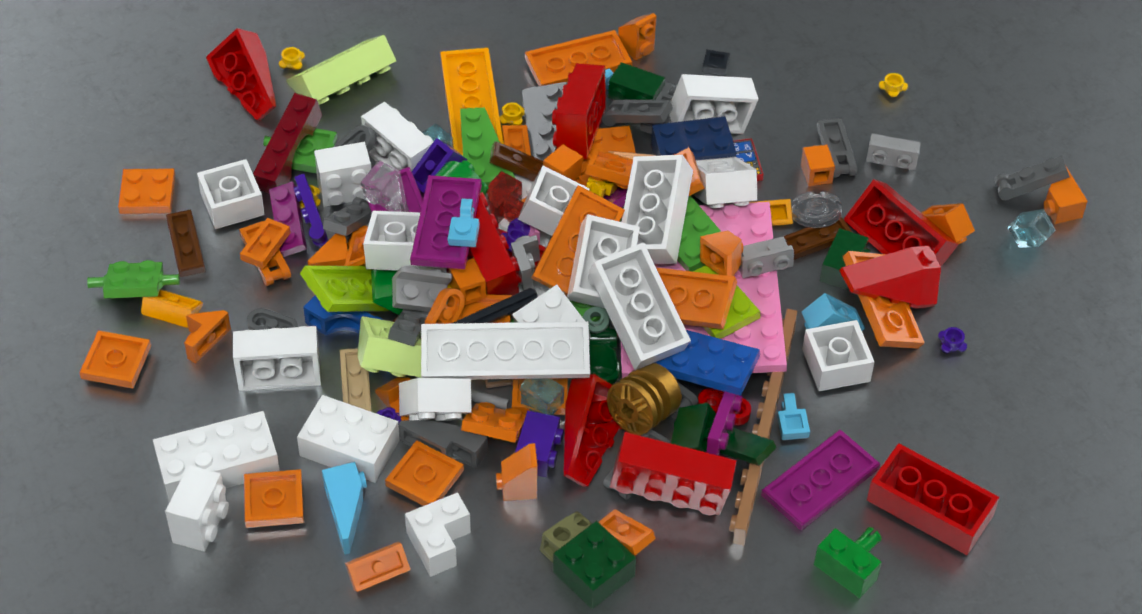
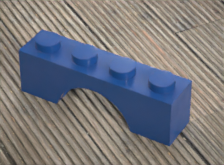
M316 295L303 307L305 323L309 326H316L317 331L326 336L337 331H353L359 334L362 316L383 320L366 311L327 312L321 306Z

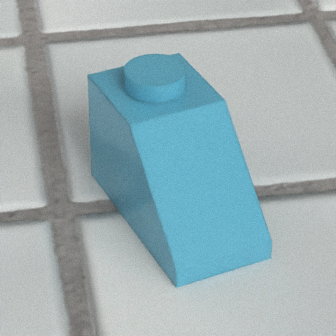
M826 293L801 311L806 321L804 323L806 329L854 320L858 321L861 331L865 329L856 308Z

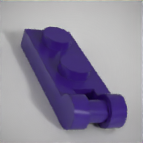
M303 173L295 176L297 186L293 187L298 202L303 200L305 208L301 209L305 223H311L312 225L309 229V235L315 247L321 248L328 241V236L323 229V222L310 185Z

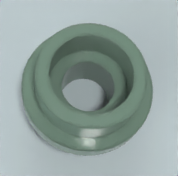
M591 307L583 314V319L588 322L589 331L592 333H601L609 326V315L601 307ZM594 316H599L601 318L597 322L591 320V318Z

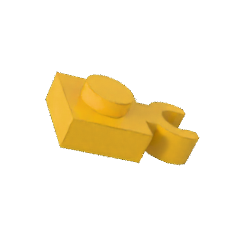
M591 176L588 178L586 185L589 191L602 198L607 195L610 196L618 189L614 182L607 180L597 181L591 178Z

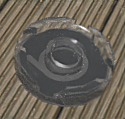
M814 191L800 194L792 201V219L805 227H827L840 219L842 215L841 200L834 194L821 191V194H814Z

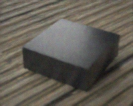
M706 49L702 72L726 76L730 53Z

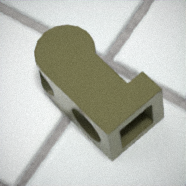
M579 511L572 513L568 517L566 516L542 533L540 552L553 563V553L592 523Z

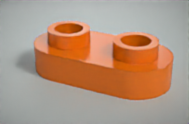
M453 288L441 290L424 324H451L456 322L465 304L463 293Z

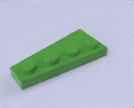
M485 107L460 108L463 156L474 166V172L488 185L489 189L516 187V179L513 172L489 163L491 147L495 141H500Z

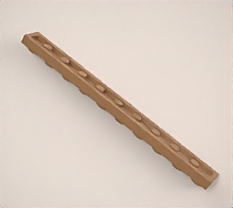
M787 309L785 319H782L786 362H788L798 312L792 309ZM785 371L767 372V376H771L770 381H764L762 397H766L765 403L759 402L756 418L760 419V423L754 424L752 434L770 438ZM764 462L760 466L750 463L749 469L743 468L740 485L744 486V490L737 493L735 508H738L739 511L738 515L732 514L729 531L734 532V544L745 545Z

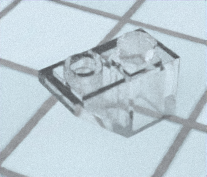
M378 160L361 181L365 199L371 204H379L385 207L387 211L409 212L400 171Z

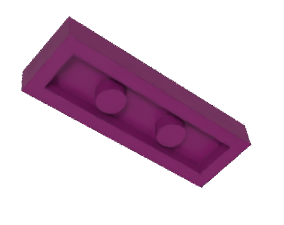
M293 181L269 189L274 220L290 226L291 233L279 248L283 257L307 250L300 204L293 187H296Z
M724 392L708 436L706 453L719 456L721 449L726 450L729 439L727 431L733 430L736 419L734 411L739 412L742 395Z

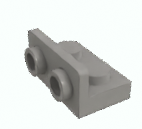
M871 134L866 161L916 170L921 142Z
M536 235L531 237L522 236L511 243L512 256L515 257L520 269L518 273L524 291L528 288L534 289L531 277L535 271L534 262L540 260V253Z
M784 236L743 246L741 265L739 267L742 278L758 276L763 273L794 266V249L791 245H787Z
M411 265L401 267L392 277L393 307L429 312L439 292L447 288V285L452 280V274L444 273L440 269L422 270Z

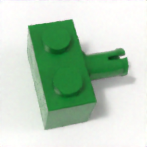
M868 527L854 542L835 528L817 546L814 565L858 598H861L878 579L882 561L869 552L882 540V537L877 530L871 536L874 528Z

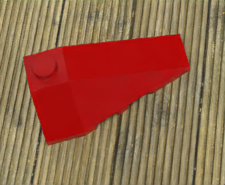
M591 374L590 378H572L565 403L564 476L582 487H588L602 464V456L608 448L612 447L615 442L614 436L618 430L622 429L614 421L607 405V394L612 384L595 374Z

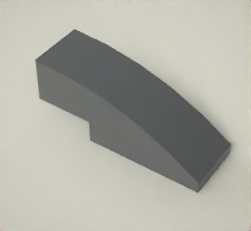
M405 420L398 424L401 442L412 446L417 440L475 469L488 454V437L462 431L460 426L423 420Z

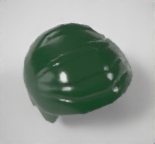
M589 344L590 375L595 374L613 385L621 375L620 360L617 359L616 351L608 345Z

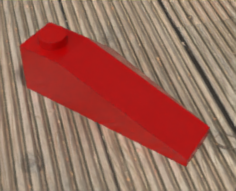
M236 28L206 56V59L215 78L228 87L227 90L241 101V105L256 120L261 121L276 107L266 52L257 33Z
M929 246L910 247L848 265L839 270L851 293L875 299L882 296L889 298L891 303L898 304L902 301L909 303L910 307L916 309L934 307L937 304L941 266L936 259L935 253Z

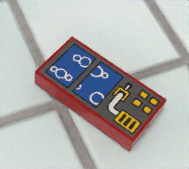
M752 138L733 141L737 152L736 157L755 168L757 181H763L764 174Z

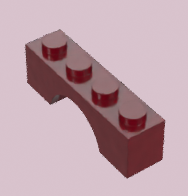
M297 93L293 94L253 172L260 191L269 193V189L286 184L291 179L292 162L296 149L306 135H313L322 117L317 99Z

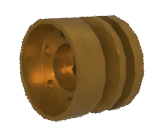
M652 363L633 370L628 376L623 377L619 382L612 385L607 394V405L614 421L622 429L632 434L642 435L648 433L662 420L676 412L681 404L682 396L680 386L675 377L665 367Z

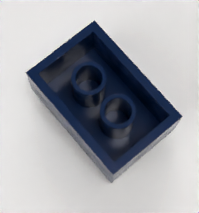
M726 116L652 125L651 148L653 155H675L690 148L695 160L736 157L737 152Z

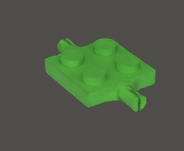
M316 128L312 136L306 135L296 149L292 169L316 173L314 151L334 147L337 141V132ZM265 136L263 146L268 145L271 137Z
M152 260L140 263L119 261L109 264L105 276L87 278L88 289L103 288L104 298L156 297L164 285L180 284L179 274L163 275V263Z

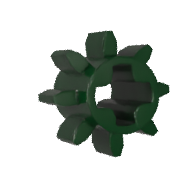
M610 324L601 333L590 332L589 344H604L617 349V332L615 329H610Z

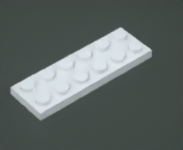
M588 322L421 324V378L471 380L590 378Z

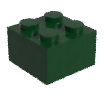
M597 520L553 553V572L591 609L595 608L635 576L636 557Z

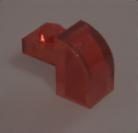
M501 171L490 182L489 189L487 190V210L489 214H494L498 224L504 218L509 222L514 221L515 218L519 217L524 202L521 201L522 182Z

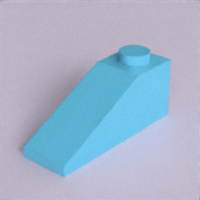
M355 462L322 470L324 489L344 555L351 552L364 501L363 489L367 488L364 472H358Z

